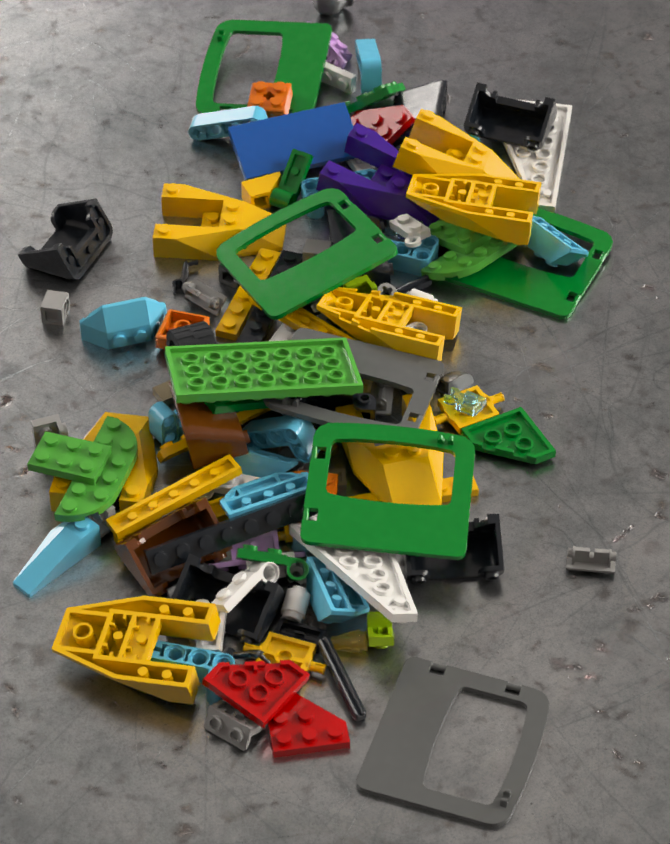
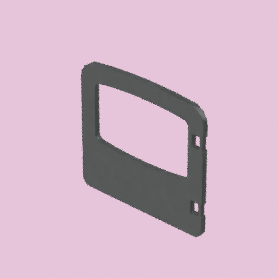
M299 328L295 331L291 340L344 337L308 328ZM347 338L362 379L385 384L412 394L402 421L399 424L379 422L323 409L300 402L297 398L263 399L264 404L273 411L320 425L326 423H362L419 429L437 388L438 381L442 376L444 364L435 359ZM426 377L434 378L432 382L425 380ZM409 417L417 418L416 422L409 421Z
M410 657L404 662L356 780L357 789L366 794L484 827L495 828L503 826L511 819L534 767L546 727L550 706L549 700L542 691L535 688L511 684L505 680L448 665H439L433 663V661L418 657ZM431 669L444 672V675L439 676L430 673ZM509 689L520 693L519 696L505 693V690ZM462 691H469L521 705L527 710L521 737L509 771L493 803L488 805L434 791L424 786L426 771L438 735L453 703Z

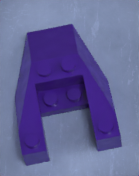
M356 123L348 134L344 152L378 168L371 180L330 160L319 174L317 191L330 188L339 189L367 215L390 221L399 215L408 214L427 227L440 220L434 214L406 198L413 175L393 167L398 150L377 132L359 123Z

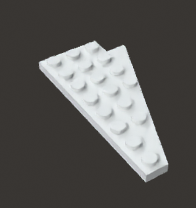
M520 100V101L530 102V103H534V104H535V102H536V101ZM556 104L557 115L542 149L531 151L526 147L503 142L519 179L541 182L538 208L555 213L572 105Z
M317 515L309 517L308 520L317 521ZM301 523L289 524V534L388 620L392 623L400 624L417 622L418 613L395 554L306 545L300 539Z

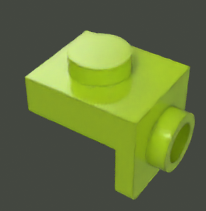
M367 275L357 277L343 285V288L358 289L357 293L370 294L371 290H377L375 282H372Z
M379 611L367 613L369 647L384 649L388 646H394L392 622Z

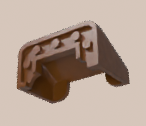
M171 381L169 382L176 412L180 419L194 469L209 465L228 454L233 458L248 454L246 444L250 443L247 430L242 431L236 412L213 414L204 402H193L191 404L176 403Z
M205 497L193 500L116 543L113 547L146 594L159 597L168 592L166 587L170 585L169 583L180 577L185 563L152 575L149 572L143 550L217 524L219 521ZM229 546L200 557V564L210 560H214L215 563L221 561L228 556L226 552L233 549V547Z

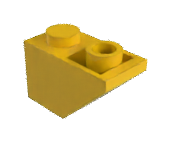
M276 172L241 182L243 201L261 209L270 208V195L274 188H278L281 181V173Z

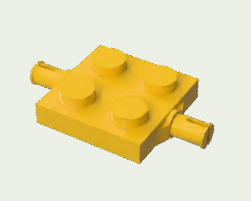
M476 385L440 398L437 401V406L442 411V414L434 416L435 424L437 426L438 424L449 422L457 433L461 434V428L500 415L494 404L503 402L505 400L504 395L500 392L488 396Z
M269 631L266 640L260 646L247 642L243 646L242 651H264L263 655L271 663H279L280 660H291L306 672L313 671L324 675L326 671V664L312 661L317 651L316 644Z

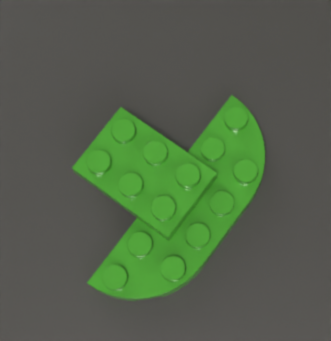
M440 219L430 224L428 228H430L431 235L439 239V245L451 250L421 269V275H428L429 279L439 281L445 280V277L453 278L458 276V279L483 269L517 245L447 223Z
M110 416L106 417L93 442L45 431L27 466L29 471L72 480L54 513L55 521H83L86 516L97 512L100 515L110 508L118 498L138 457L137 439L128 425L118 418Z

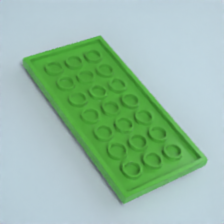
M346 337L165 346V359L176 403L236 402L247 399L306 398L320 395L328 397L339 394L354 395L363 393L364 385Z

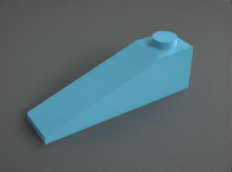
M87 516L83 521L60 523L49 532L15 578L13 585L29 598L101 546L99 525Z

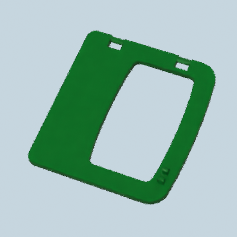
M233 19L226 20L216 27L206 53L197 90L196 109L199 114L243 108L248 105L213 102L222 57L230 37L234 34L281 36L282 49L274 83H291L293 94L289 113L315 108L332 36L331 25L326 23Z
M330 188L303 198L244 229L223 242L217 248L216 255L221 265L270 319L278 320L394 258L398 250L397 246L342 191ZM346 204L348 207L343 210L341 205ZM328 205L332 206L355 229V232L323 252L265 280H260L237 255L239 251L246 249L248 245L272 231ZM379 237L382 241L377 244L374 239Z
M538 208L536 215L533 214V216L541 217L557 230L593 245L588 257L584 259L574 276L566 277L499 257L474 274L459 279L458 276L453 278L445 277L444 281L564 320L572 315L579 300L593 281L603 261L612 249L613 240L607 232ZM595 253L601 254L599 259L592 257ZM569 295L575 296L572 302L566 300Z
M326 423L320 426L315 431L313 437L300 531L301 541L306 545L450 560L462 559L466 554L475 460L474 445L469 439L461 435L410 427L362 423ZM337 442L379 443L450 453L455 457L451 502L447 505H414L363 500L331 494L326 490L332 445ZM318 450L326 451L325 459L317 458ZM309 511L318 512L317 521L308 520Z

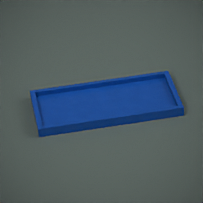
M345 102L228 127V134L245 181L280 172L283 175L292 149L314 156L309 169L325 166L329 160L338 163L356 159L344 152L347 136L354 127Z

